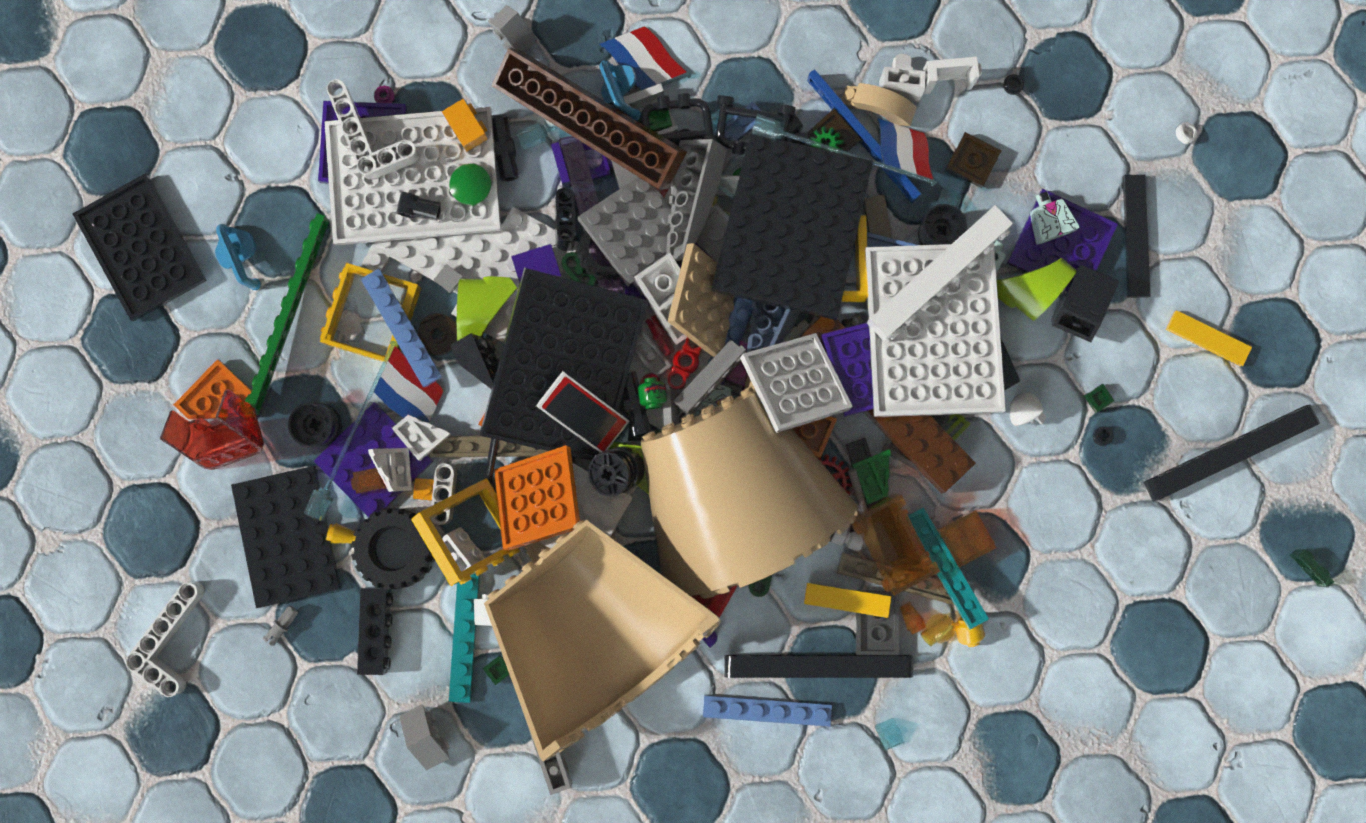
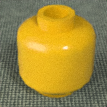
M960 616L954 625L959 643L968 647L978 646L985 637L982 624L969 630Z

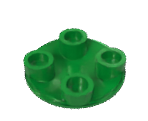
M464 164L458 167L452 173L449 181L453 197L460 203L475 206L482 202L489 195L492 186L488 172L477 164Z

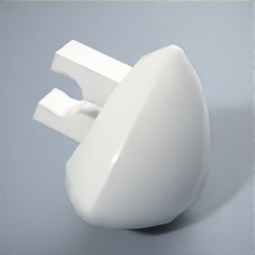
M1031 392L1022 393L1014 397L1010 405L1011 423L1019 426L1029 422L1035 423L1037 420L1040 424H1043L1046 416L1042 413L1044 410L1038 397Z

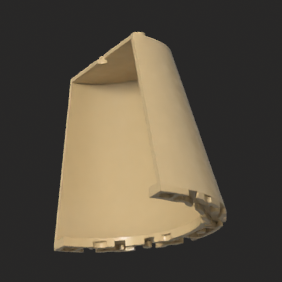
M752 387L742 390L740 392L741 395L736 398L729 396L722 399L721 404L716 407L709 405L701 409L702 412L698 416L694 417L693 413L682 418L681 423L674 425V422L663 426V430L655 434L652 431L642 436L641 447L661 575L691 597L700 595L701 598L706 599L717 594L730 592L729 587L739 585L741 588L795 564L794 560L803 555L806 558L813 554L814 551L829 544L828 542L831 541L830 535L836 531L838 534H842L856 520L855 516L859 515V508L856 502L792 428L778 433L775 432L756 390Z
M581 520L573 526L574 530L570 534L560 536L556 540L557 544L551 549L548 547L538 555L540 559L536 563L532 561L522 567L523 572L518 576L513 575L507 579L505 586L500 590L496 589L487 596L489 599L484 602L536 749L542 761L552 758L556 753L562 752L585 736L582 731L585 729L588 732L592 729L594 730L621 711V708L629 702L631 703L674 669L676 664L680 661L682 662L697 649L700 641L704 637L708 638L720 625L719 623H721L720 618L588 520Z

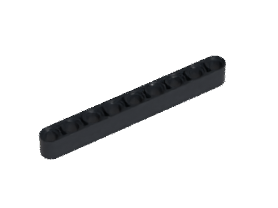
M1311 404L1305 405L1156 475L1143 483L1152 501H1158L1320 424V421Z
M724 655V677L912 678L914 677L913 655Z

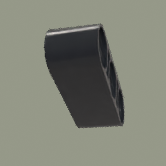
M564 187L558 189L555 197V242L560 250L568 251L574 246L576 235L575 196L571 189ZM562 236H567L570 239H563Z

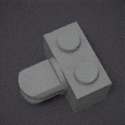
M508 5L499 13L496 12L494 18L488 20L494 29L492 31L499 40H503V47L506 51L508 48H512L525 53L537 41L519 13Z

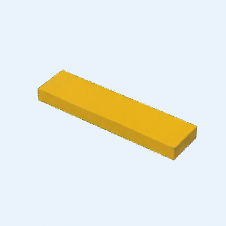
M1177 310L1174 311L1165 329L1240 367L1244 365L1252 348Z
M807 583L804 604L889 618L892 596Z

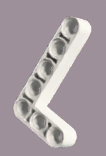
M338 79L328 83L327 93L356 166L365 178H378L413 164L418 160L419 151L410 140H402L374 152L349 89ZM337 89H343L341 94L334 95ZM350 107V111L347 114H342L344 108ZM358 126L356 132L349 133L351 127ZM360 145L366 146L364 151L357 152V148ZM406 149H413L410 155H403ZM393 156L390 163H384L386 157ZM373 164V168L370 171H364L366 165Z
M186 582L178 588L126 658V666L130 671L166 697H172L184 692L186 681L157 657L203 597L205 589L199 582ZM190 586L195 590V594L192 597L188 593ZM178 603L182 607V611L180 614H178L175 610V607ZM164 621H166L169 625L167 631H165L162 627ZM151 638L154 639L156 643L154 649L151 648L149 644ZM138 656L142 658L141 666L136 662ZM155 668L159 671L158 679L153 675ZM171 681L176 684L175 691H172L170 688Z

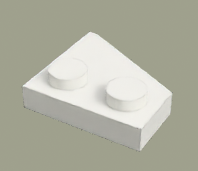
M407 415L392 428L419 461L451 436L448 431L410 415Z
M408 448L369 450V455L389 492L412 490Z

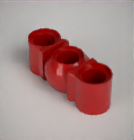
M688 337L682 349L674 355L672 371L667 378L668 386L673 390L683 389L690 374L694 373L699 366L700 352L703 349L700 346L698 348L691 347L689 344L691 339ZM683 357H689L692 360V364L684 367L681 365L680 360ZM675 375L681 376L683 379L682 384L679 386L671 383V378Z

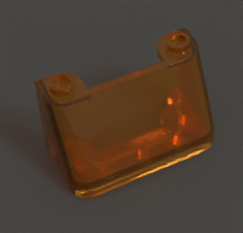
M896 493L887 496L856 516L854 523H852L854 531L857 535H861L883 578L881 584L886 592L890 591L893 595H897L940 572L937 563L931 561L929 552L924 549L907 515V509H902L906 505L902 494Z

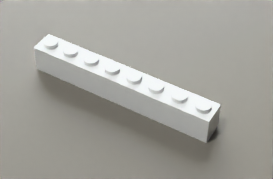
M994 205L870 317L867 324L884 342L888 338L893 340L900 334L901 330L899 328L904 324L910 325L917 318L915 314L920 309L924 312L933 303L931 299L934 296H942L949 289L947 285L951 281L956 283L964 275L962 271L966 267L970 269L980 261L977 257L982 253L987 255L995 247L993 243L998 238L1001 241L1011 233L1008 229L1013 223Z

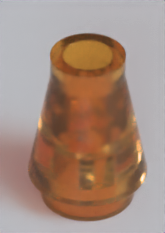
M911 602L899 608L902 612L907 631H910L912 635L927 627L925 624L926 620L912 606Z

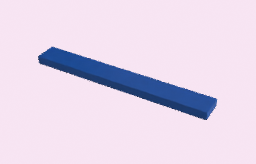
M815 69L812 70L808 75L807 82L830 109H835L861 139L859 143L911 203L915 202L921 195L918 189L903 172L884 166L880 145Z

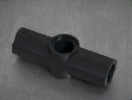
M495 117L492 119L494 149L500 179L506 182L514 181L519 178L515 160L517 156L514 140L511 137L508 117Z
M630 371L623 392L624 397L622 398L626 414L629 415L633 435L636 437L651 432V427L646 413V406H642L639 401L636 371Z

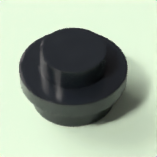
M1016 74L1007 76L1003 82L1005 92L1010 95L1019 94L1024 87L1023 79Z

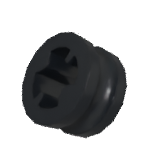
M1106 426L1099 427L1093 433V440L1099 446H1105L1114 439L1113 431ZM1102 431H1105L1104 434H1108V438L1105 441H1101L1102 438L1099 439L1098 437Z

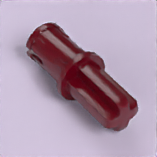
M657 315L651 316L652 320L648 318L645 323L652 332L653 340H656L663 355L669 356L675 352V349L667 336L668 333L662 327Z

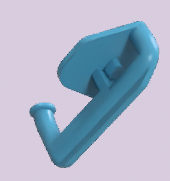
M606 60L601 61L599 67L604 78L601 94L604 101L608 104L614 103L617 109L636 121L639 120L641 117L640 110L629 106L623 98V95L635 85L636 75L633 68L626 65H613Z
M219 224L216 227L219 241L215 249V255L219 264L226 269L232 268L238 283L252 290H258L261 287V282L257 278L251 279L247 277L242 262L252 257L256 251V244L252 235L247 231Z

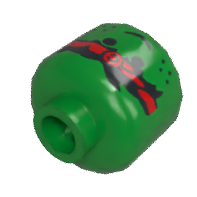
M656 377L644 379L645 383L640 384L638 387L640 404L646 406L647 410L662 408L663 404L667 401L665 383L657 381Z

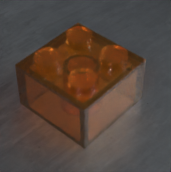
M971 510L937 528L938 533L959 568L997 548L976 510Z

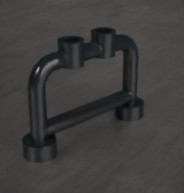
M688 93L679 94L678 100L670 101L667 95L657 97V102L647 104L641 112V124L650 128L649 114L652 111L665 112L670 109L699 107L703 113L704 130L659 135L671 142L692 139H713L718 142V136L713 135L709 105L699 98L690 99V94Z
M718 95L717 105H720L716 135L718 136V142L723 147L732 149V154L744 155L748 143L728 140L725 137L727 114L781 122L778 140H787L790 116H795L796 107L779 105L778 113L733 107V97Z

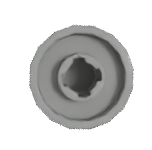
M857 522L850 524V527L842 534H838L837 531L833 533L830 542L841 546L846 544L847 548L860 551L866 536L867 526Z

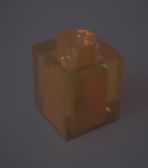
M377 468L353 472L351 485L352 489L356 490V494L386 489Z

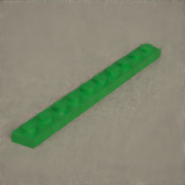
M316 213L315 219H312L310 222V233L308 238H305L303 241L301 257H298L296 260L295 274L289 279L287 296H284L281 301L282 309L280 315L276 316L273 334L267 339L266 345L268 348L266 353L261 356L259 362L261 367L258 374L253 378L251 394H248L246 397L245 410L253 414H260L329 224V220L324 215Z

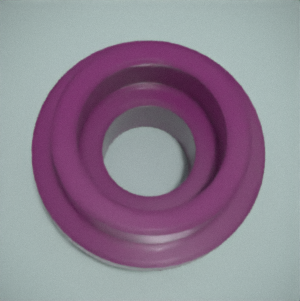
M383 85L375 90L374 99L376 103H393L395 94L389 86ZM382 93H387L385 98H381Z

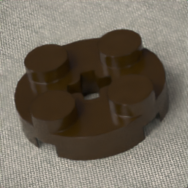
M435 313L426 316L421 321L417 333L431 355L441 356L452 351L450 345L457 341V324L450 317ZM436 329L444 333L440 340L433 338Z

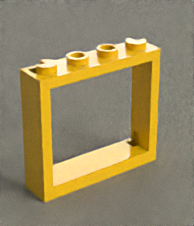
M864 215L860 217L855 239L856 291H844L841 302H865L868 297L865 256L867 224L866 216Z
M346 263L345 268L343 267L342 272L339 274V279H341L339 286L335 287L332 298L334 301L332 307H329L326 312V325L320 330L322 332L320 342L334 348L387 363L394 346L401 352V348L393 335L386 356L333 340L355 274L365 277L373 272L372 270ZM383 274L389 285L407 290L402 308L411 321L422 288L418 284Z
M487 478L420 511L411 519L450 586L458 582L461 585L472 579L470 577L472 574L476 573L479 576L488 570V565L492 564L495 567L505 561L504 556L509 555L511 558L521 552L519 548L510 551L501 549L461 571L431 521L435 516L479 494L501 530L497 494Z

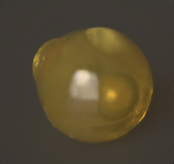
M938 613L930 617L927 621L926 629L920 634L929 646H933L937 642L945 643L951 640L955 634L956 626L950 616Z

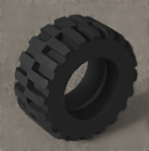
M385 508L370 514L368 519H364L360 523V529H356L354 533L356 539L351 544V548H354V554L351 555L352 560H356V570L363 574L362 578L364 580L372 582L373 586L383 587L388 590L401 589L425 578L424 575L430 572L432 562H435V559L411 520L418 513L401 508ZM392 528H398L407 532L412 539L414 548L411 560L405 566L397 569L384 566L376 552L379 537L383 532Z

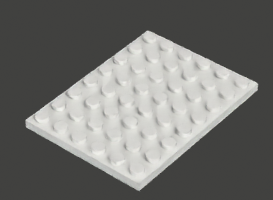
M491 107L474 108L477 112L474 115L478 122L482 120L488 130L485 133L488 140L468 152L465 151L442 111L361 118L374 152L402 140H410L419 151V158L415 163L375 179L365 178L358 170L339 120L325 121L333 244L346 245L501 231ZM358 126L351 127L349 133L356 132ZM360 145L357 148V152L364 151L366 146ZM406 149L403 155H410L413 149ZM393 156L386 157L384 163H390ZM373 164L366 165L364 171H370L373 168ZM464 164H477L483 167L491 178L492 186L489 195L475 206L460 203L453 197L450 191L449 181L452 173ZM401 192L412 193L422 199L440 202L441 212L438 220L434 221L420 217L408 218L396 214Z
M951 244L866 247L869 318ZM994 248L987 255L982 253L977 257L980 261L971 269L966 267L962 271L964 275L956 283L951 281L947 285L949 289L942 296H934L931 299L933 303L924 312L920 309L915 314L917 318L910 325H902L899 328L901 330L900 334L893 340L888 338L884 342L869 326L874 417L1004 413L1006 411Z

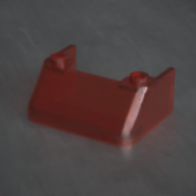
M229 389L224 391L215 416L221 422L220 424L212 426L207 420L202 418L188 421L172 410L169 412L159 438L200 467L208 470H215L258 455L262 452L264 446L255 409L251 404L245 402Z

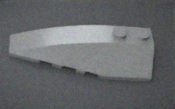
M713 139L680 140L679 147L686 150L687 153L670 185L672 187V196H669V204L672 206L671 215H668L670 232L667 234L666 254L671 253L675 261H683L687 244L696 243L707 220L718 189L727 149Z

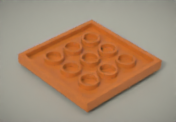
M563 446L494 469L503 550L510 551L574 530L573 526L580 521L570 447Z

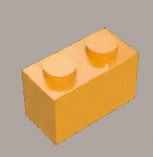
M461 99L442 111L466 152L488 140L485 134L488 130L482 120L479 122L476 120L474 115L477 112L471 103L466 104L465 100Z

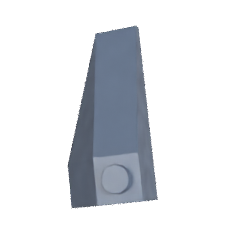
M752 301L753 313L750 319L751 331L748 337L747 352L782 343L796 323L800 312Z

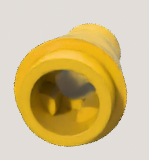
M338 523L330 524L326 540L331 541V543L352 544V541L356 539V536H354L355 531Z

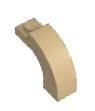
M859 83L858 86H846L841 99L848 109L868 110L885 117L891 123L901 126H911L917 108L911 101L891 90L864 83Z

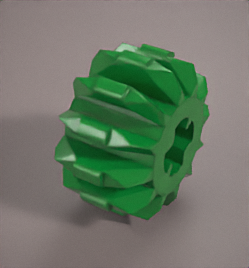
M822 127V134L817 130L814 131L815 135L818 136L817 139L810 137L809 140L815 144L809 147L822 149L824 146L823 141L829 142L831 140L829 143L830 148L827 151L842 153L843 149L838 147V145L844 144V140H837L840 138L841 133L838 132L833 135L834 128L831 127L827 134L826 127Z

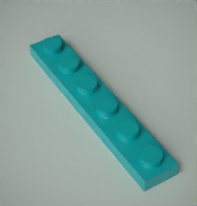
M924 507L906 516L905 521L968 629L971 630L988 621L987 614Z
M472 574L470 576L472 579L465 584L457 583L448 702H471L476 638L474 599H478L480 575L477 576L476 574Z

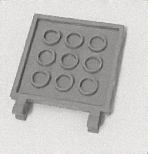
M637 177L578 216V221L626 285L634 284L642 296L643 292L634 277L666 255L667 234L670 232L668 215H671V207L656 187Z

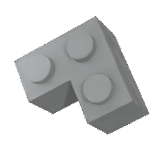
M421 704L399 716L407 749L426 771L450 759L447 751L450 749L445 737H440V733L434 725L436 718L431 710L428 711Z

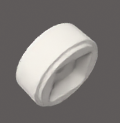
M1184 122L1176 128V136L1182 143L1189 144L1197 138V130L1191 123Z

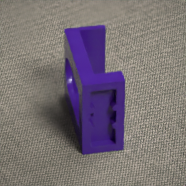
M580 140L561 146L559 142L551 144L563 188L611 175L612 161L602 155V163L599 167L568 176L563 157L594 149Z

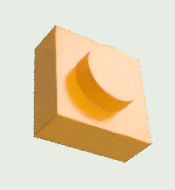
M415 478L413 499L432 501L434 480Z

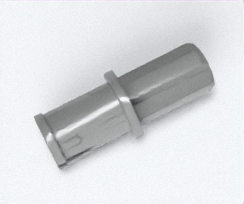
M288 606L278 620L273 621L274 625L263 637L266 643L273 636L269 645L274 646L282 634L289 630L288 626L298 615L296 608Z

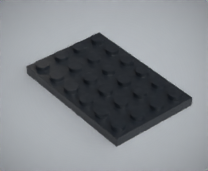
M146 173L72 213L131 321H136L207 281L149 175Z
M316 466L231 484L256 608L341 589L332 543L326 540L328 524Z

